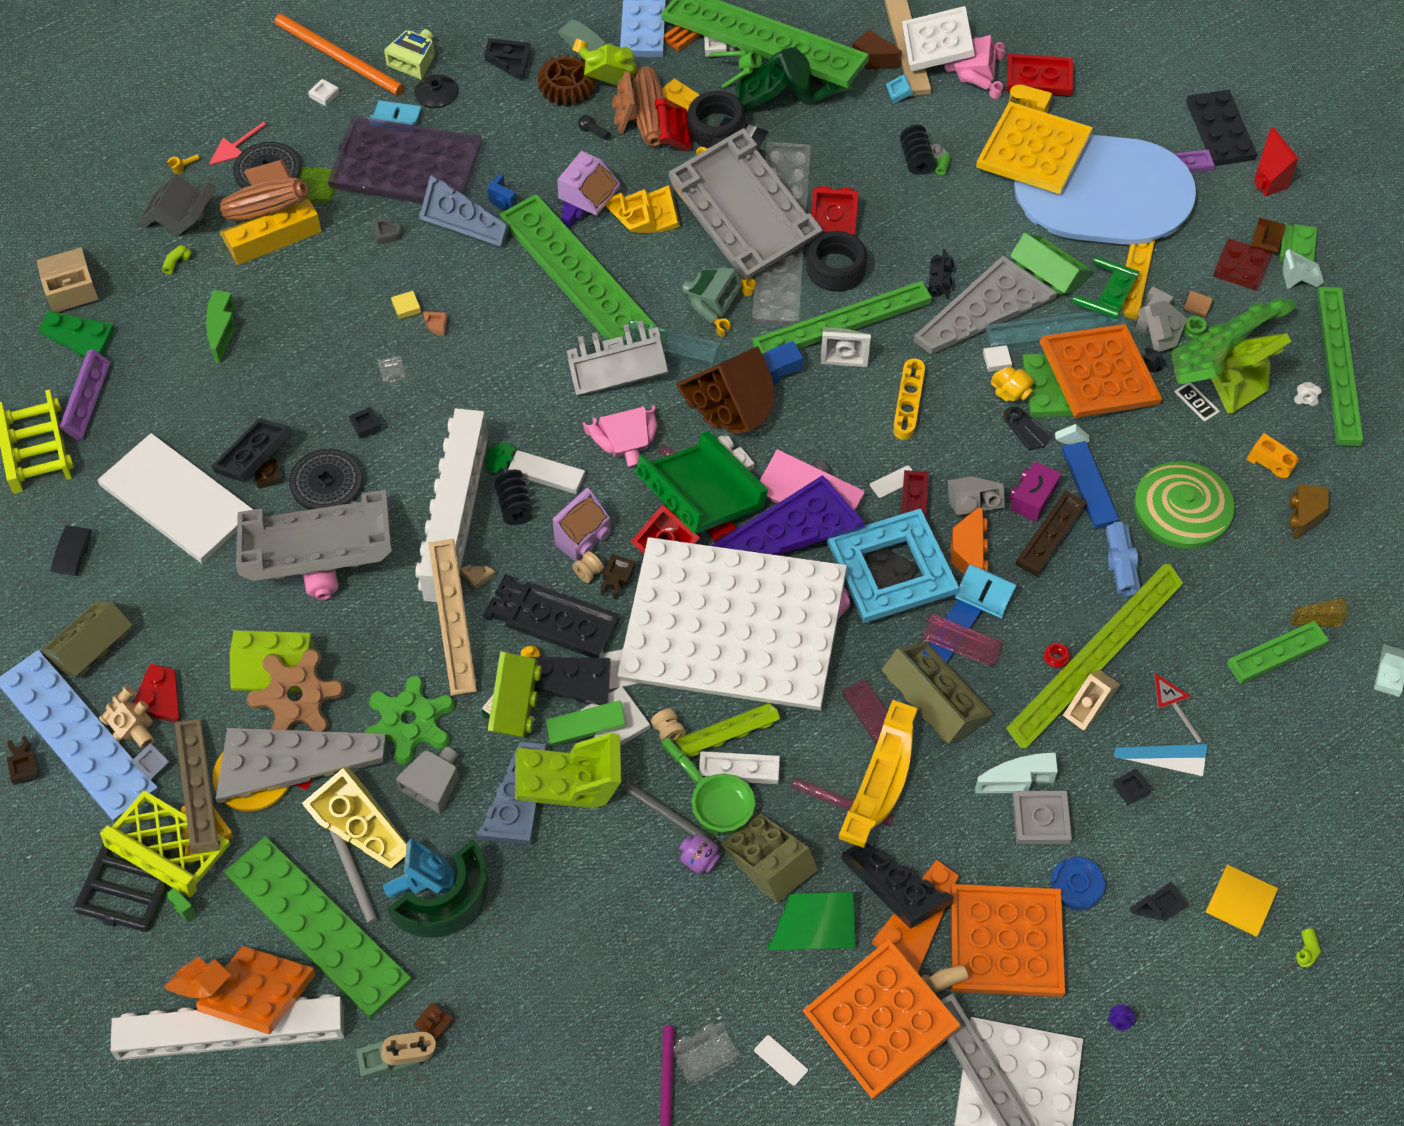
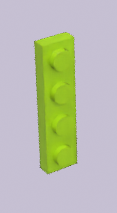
M768 703L674 740V743L682 752L686 753V756H695L702 749L710 746H721L725 743V740L730 738L744 737L749 734V731L756 728H767L774 721L779 720L780 717L778 710Z

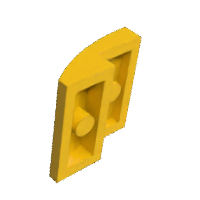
M1227 864L1206 913L1257 937L1278 888Z

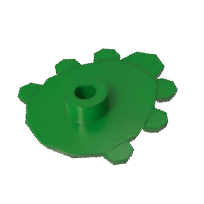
M501 442L486 449L488 454L483 461L488 464L485 468L487 470L491 469V472L495 474L501 468L506 469V463L513 461L512 452L516 451V447L511 446L509 443Z

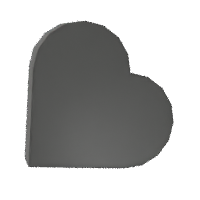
M380 218L375 221L374 229L378 245L401 239L402 229L399 224L391 223L386 218Z

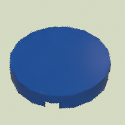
M1072 857L1071 859H1064L1059 862L1054 868L1050 885L1051 889H1061V903L1063 906L1073 910H1087L1097 905L1103 897L1106 882L1101 869L1094 862L1082 857Z

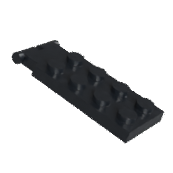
M507 574L504 575L495 592L496 596L502 599L493 597L483 615L488 621H492L493 618L505 621L506 627L591 658L602 657L620 620V614L530 582H526L525 585L513 581V577Z

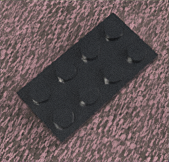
M1230 90L1187 96L1186 103L1205 149H1209L1215 166L1256 159L1257 152Z

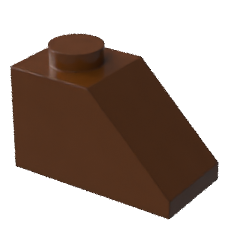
M871 30L865 32L852 43L853 49L869 54V61L864 66L866 69H898L901 66L902 50Z

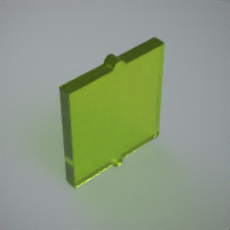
M302 167L299 179L305 182L308 187L306 199H309L311 203L315 201L331 203L338 170L322 169V167Z

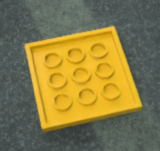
M1009 101L977 160L976 168L1061 194L1092 134L1093 127Z

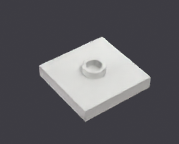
M622 686L609 693V703L618 700L622 701L627 727L593 736L595 738L607 733L620 734V746L650 729L649 722ZM592 703L581 710L596 707L599 705Z

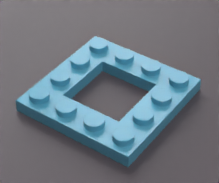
M921 509L865 525V528L827 539L836 563L847 565L845 583L864 623L959 593V586ZM907 541L923 576L878 590L862 554Z

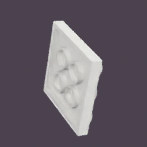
M965 6L902 21L911 71L975 56Z

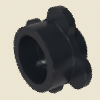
M1146 347V354L1142 358L1148 370L1152 372L1155 370L1161 371V365L1164 363L1162 355L1157 350Z

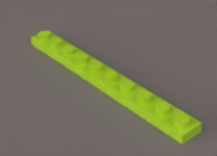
M1163 564L1009 724L1006 729L1020 748H1027L1074 699L1089 674L1101 670L1183 584L1171 564Z

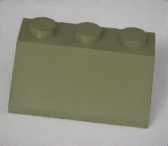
M95 601L40 652L67 676L79 677L89 670V664L94 659H100L108 653V647L114 641L122 640L128 634L127 630L132 624L113 602Z

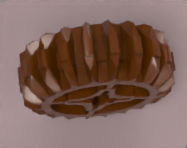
M559 54L557 59L551 57L550 62L545 61L544 65L540 67L537 77L538 88L543 98H547L549 103L555 101L557 106L562 103L565 107L567 104L575 106L576 102L583 104L584 99H589L590 94L594 93L596 79L584 75L585 60L583 58L579 59L577 55L570 57L569 54L566 57H562Z

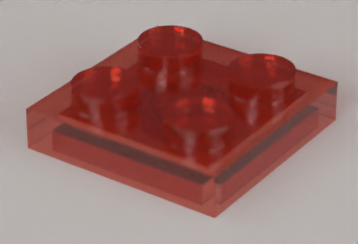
M1228 238L1213 277L1257 291L1272 252Z

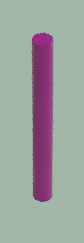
M673 1026L663 1027L660 1126H671Z

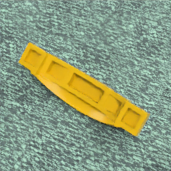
M892 700L869 767L839 833L840 840L864 848L871 829L887 818L896 805L909 770L913 745V722L918 708Z

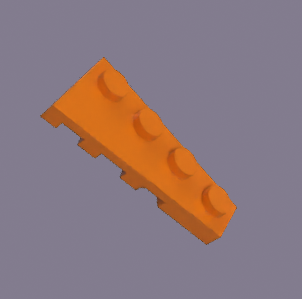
M936 860L921 880L926 879L934 884V888L943 894L945 892L951 894V884H956L959 875ZM945 909L911 929L894 913L875 936L872 944L878 948L890 939L915 971L919 973Z

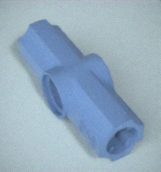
M1114 522L1106 528L1109 545V569L1114 572L1117 593L1123 597H1131L1140 589L1137 574V550L1135 547L1132 548L1128 525L1123 522Z

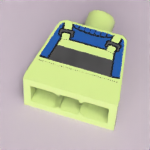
M423 29L420 34L405 31L385 48L387 66L418 79H423L435 55L432 41L433 34L427 29Z

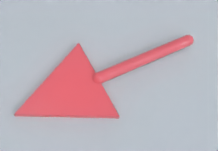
M262 122L233 144L223 138L209 166L236 159L242 153L236 147L265 127L266 122Z

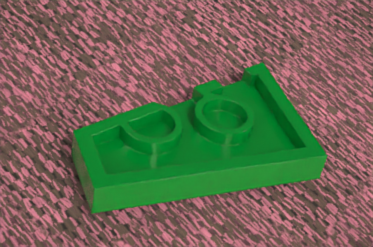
M47 311L39 331L41 335L62 347L66 346L72 349L78 356L86 357L87 351L94 349L103 356L115 328L110 323Z

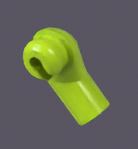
M1313 928L1305 929L1301 932L1305 946L1300 952H1297L1296 960L1302 967L1312 966L1321 955L1320 945Z

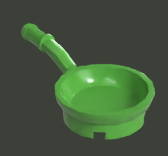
M662 739L661 746L663 750H666L696 783L691 804L693 814L703 828L716 835H719V833L731 835L741 829L753 816L755 808L754 793L747 782L738 776L726 773L703 778L695 765L686 757L685 752H682L671 739Z

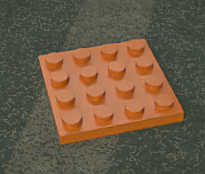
M1126 324L1042 336L1040 344L1074 418L1159 405L1162 401V397Z
M951 884V895L954 896L953 904H951V967L963 965L968 974V979L951 986L952 992L1064 997L1061 889Z
M890 939L885 941L802 1010L873 1100L878 1098L962 1027Z

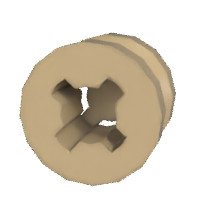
M590 551L583 555L582 560L575 561L572 564L576 575L586 583L593 579V575L599 574L604 570L599 558Z

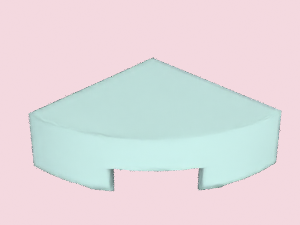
M1076 424L1055 432L1056 440L1064 444L1089 442V435Z

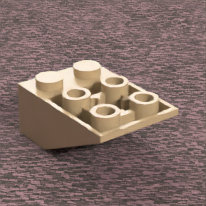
M82 247L37 260L41 282L52 312H59L99 300Z

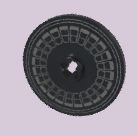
M262 142L252 145L240 153L234 163L233 173L235 180L241 188L252 186L244 173L245 170L283 160L292 178H298L301 172L299 156L291 147L278 142Z
M321 449L305 455L295 464L289 478V486L294 499L308 510L350 504L359 495L363 485V473L358 461L350 454L338 449ZM326 478H330L327 480V483L322 482L325 481Z

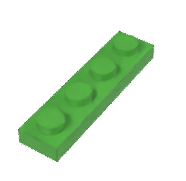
M1312 621L1230 658L1227 665L1239 683L1243 684L1327 646L1329 639L1316 621Z

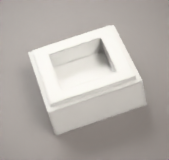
M321 79L308 93L310 98L327 106L340 94L337 86Z
M1007 345L984 348L983 356L988 372L1012 367Z

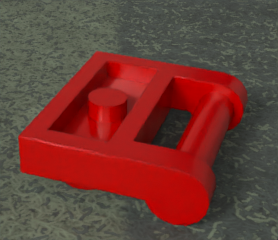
M666 98L656 99L654 102L659 116L660 143L670 144L684 152L692 149L687 109Z

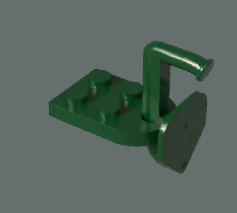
M791 47L773 54L768 62L737 80L736 97L742 102L746 112L774 98L785 87L807 105H812L836 93L838 88L835 83L828 82L826 87L813 93L808 88L809 62L801 51L796 47Z

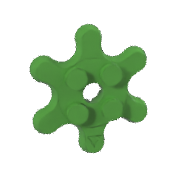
M417 676L408 678L405 683V691L397 697H388L385 693L376 691L369 698L370 707L381 714V720L377 724L368 727L364 733L386 734V741L395 744L394 759L400 765H407L413 761L414 749L419 744L428 743L436 749H444L450 743L449 734L439 729L437 723L441 716L449 714L455 709V702L447 695L436 699H426L423 696L424 682ZM415 714L416 719L410 724L402 722L403 716Z

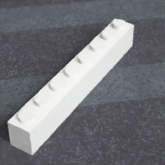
M331 994L322 995L319 999L299 997L270 1035L198 1012L192 1008H181L178 1012L171 1013L152 1011L149 1015L140 1016L134 1013H126L119 1018H112L111 1052L116 1060L344 1039V1005L340 997Z

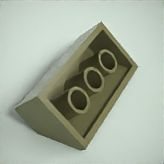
M927 641L897 648L881 669L889 682L903 693L904 698L909 703L918 708L917 710L921 713V717L930 723L937 731L938 736L948 744L963 740L993 716V713ZM924 649L926 650V652L929 654L930 657H928V656H926L925 654L922 653V652L924 651Z

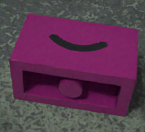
M1034 461L1030 469L1026 468L1020 479L1022 482L1020 486L1015 485L1009 496V499L1012 500L1010 510L1037 522L1058 488L1061 473Z

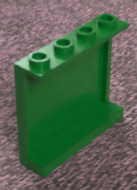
M709 431L701 433L698 445L650 462L643 454L639 455L635 472L639 479L694 534L762 509L768 493V489Z

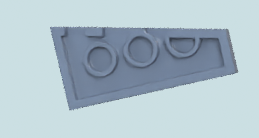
M430 175L419 219L500 247L504 246L509 223L440 178Z
M519 742L518 744L519 748L546 750V744ZM514 753L506 770V776L496 792L497 795L494 802L489 807L486 819L477 833V840L531 845L537 802L515 800Z

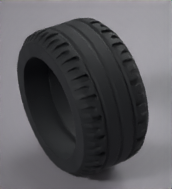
M721 90L708 91L696 97L691 102L687 111L688 127L692 139L699 145L709 148L708 145L712 143L713 138L729 137L745 128V109L739 98ZM711 113H724L733 118L726 125L719 127L707 126L700 122L703 117Z
M844 231L826 232L816 237L808 247L807 273L810 279L823 289L843 291L853 288L861 282L866 273V247L859 238L851 233ZM829 254H841L849 257L854 263L844 268H832L823 264L820 259Z

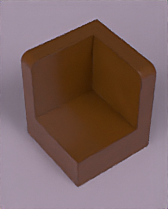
M1259 217L1251 246L1278 252L1286 225Z

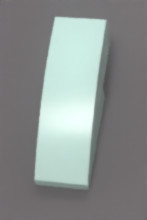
M1056 753L1023 756L1002 763L978 777L975 793L1029 791L1031 783H1054L1057 775Z

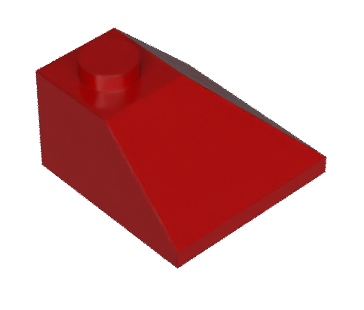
M1274 127L1269 131L1254 179L1255 186L1261 190L1265 197L1289 188L1299 159Z
M662 504L632 539L631 543L645 554L648 537L695 544L700 539L698 533L694 534L685 526L666 504Z

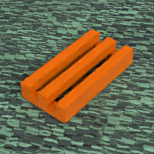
M676 26L664 35V42L679 52L702 35Z

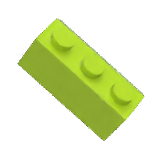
M233 630L230 648L231 690L253 691L265 689L270 684V675L263 668V659L269 654H276L285 665H297L304 651L311 648L315 649L311 633ZM300 687L290 688L289 692L302 693Z
M500 652L488 731L520 738H527V733L532 732L533 718L530 717L531 707L536 706L538 696L534 688L535 682L540 681L542 666L538 665V660Z

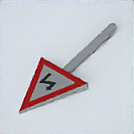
M1154 673L1158 710L1172 705L1196 741L1201 743V737L1177 704L1191 698V696Z

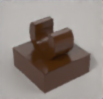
M431 1002L415 1021L414 1026L420 1032L431 1034L437 1043L454 1023V1018Z

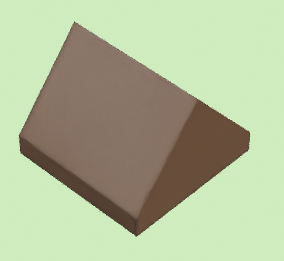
M1190 291L1183 310L1206 318L1214 299Z

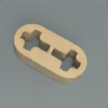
M427 1032L394 1035L384 1040L380 1055L382 1060L389 1065L422 1062L432 1057L436 1042L434 1037ZM419 1041H423L424 1046H428L426 1052H422L421 1048L417 1047ZM391 1045H395V1048L399 1050L397 1056H393V1053L389 1051Z

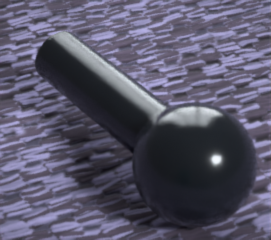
M589 115L580 117L578 121L580 130L584 132L591 131L605 140L610 139L611 133L595 124L593 117Z

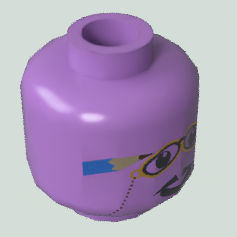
M701 833L696 834L693 838L688 835L679 847L683 851L680 861L697 874H701L704 871L709 873L720 858V855L717 854L719 851L718 845Z

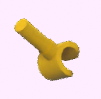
M198 154L181 161L178 157H171L167 163L174 173L181 174L184 166L200 158Z

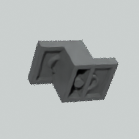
M175 173L155 191L138 223L146 228L149 224L158 222L176 236L180 235L183 231L188 232L194 223L198 224L204 217L203 209L208 207L213 201L214 196L212 193L216 186L208 181L200 189H197Z

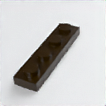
M1065 490L1017 558L1015 565L1037 577L1083 512L1087 502Z

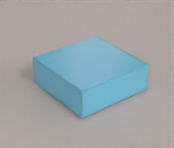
M906 74L886 83L894 104L914 94Z

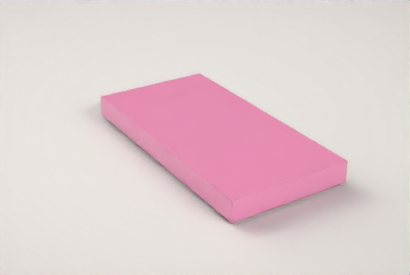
M778 449L760 479V482L768 489L766 499L776 504L822 475L854 511H856L865 494V491Z

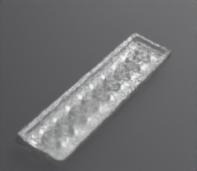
M766 142L765 161L806 213L811 145ZM804 245L756 274L752 324L791 326L799 323Z

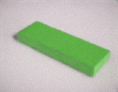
M621 700L546 720L549 742L552 747L627 727Z

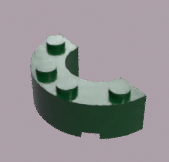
M473 839L452 856L458 876L455 885L448 893L438 898L425 899L417 897L408 891L388 908L391 921L397 927L415 936L427 938L442 937L461 930L479 914L488 893V875L481 849Z

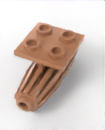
M641 66V68H637L633 79V89L630 71H625L623 79L618 82V93L613 96L612 107L616 110L614 123L618 125L619 134L623 135L628 121L636 119L645 144L658 146L661 144L659 141L661 131L658 110L655 109L654 101L658 98H664L656 72L652 67Z
M283 160L275 161L245 170L244 173L252 186L242 188L223 198L220 203V211L226 220H245L263 217L284 211L306 199L308 187L301 179L292 178Z

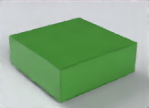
M175 888L167 893V898L171 905L187 922H190L197 916L192 905Z

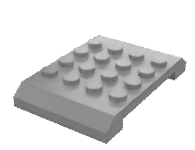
M745 128L669 171V178L676 192L737 273L747 280L820 236L823 230L810 213L806 214L757 151V144Z
M386 490L361 493L362 502L272 516L264 517L262 508L238 512L236 552L238 575L252 581L270 578L280 579L290 575H306L316 571H332L336 568L358 567L362 564L381 562L392 551Z

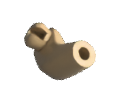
M961 965L940 970L932 976L923 975L921 978L936 994L968 979V974L965 967Z

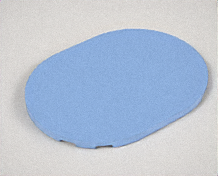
M1090 136L1061 194L1014 180V192L1017 203L1020 204L1025 211V215L1034 224L1041 225L1052 234L1069 239L1115 244L1150 243L1154 239L1166 238L1173 234L1188 220L1196 197L1193 176L1187 166L1175 154L1148 141L1111 136Z

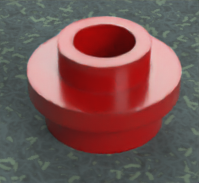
M1053 643L1045 649L1044 660L1049 666L1061 668L1069 662L1070 653L1065 645ZM1053 655H1058L1060 658H1054Z

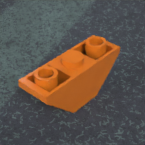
M983 508L974 510L953 527L950 541L951 563L964 575L969 564L988 571V561L983 560V554H987L988 544L987 539H983V533L987 531V518H983Z

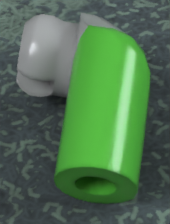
M934 144L931 148L934 160L937 163L935 172L938 175H945L950 163V155L941 145Z

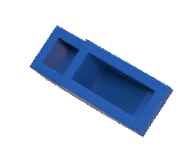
M794 341L780 345L762 354L770 371L773 385L780 383L781 376L802 370L803 357Z

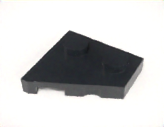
M488 38L484 54L485 61L520 80H524L531 52V43Z

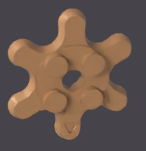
M311 648L304 651L300 662L295 666L285 665L276 654H269L263 659V668L270 675V684L265 689L251 691L247 696V704L253 709L269 708L273 711L275 719L270 730H290L295 723L303 722L309 726L311 731L327 732L329 722L322 714V704L328 699L340 698L344 694L345 687L337 679L324 681L318 677L317 667L321 662V654L316 649ZM290 688H301L303 695L300 700L291 701L289 699L288 692Z

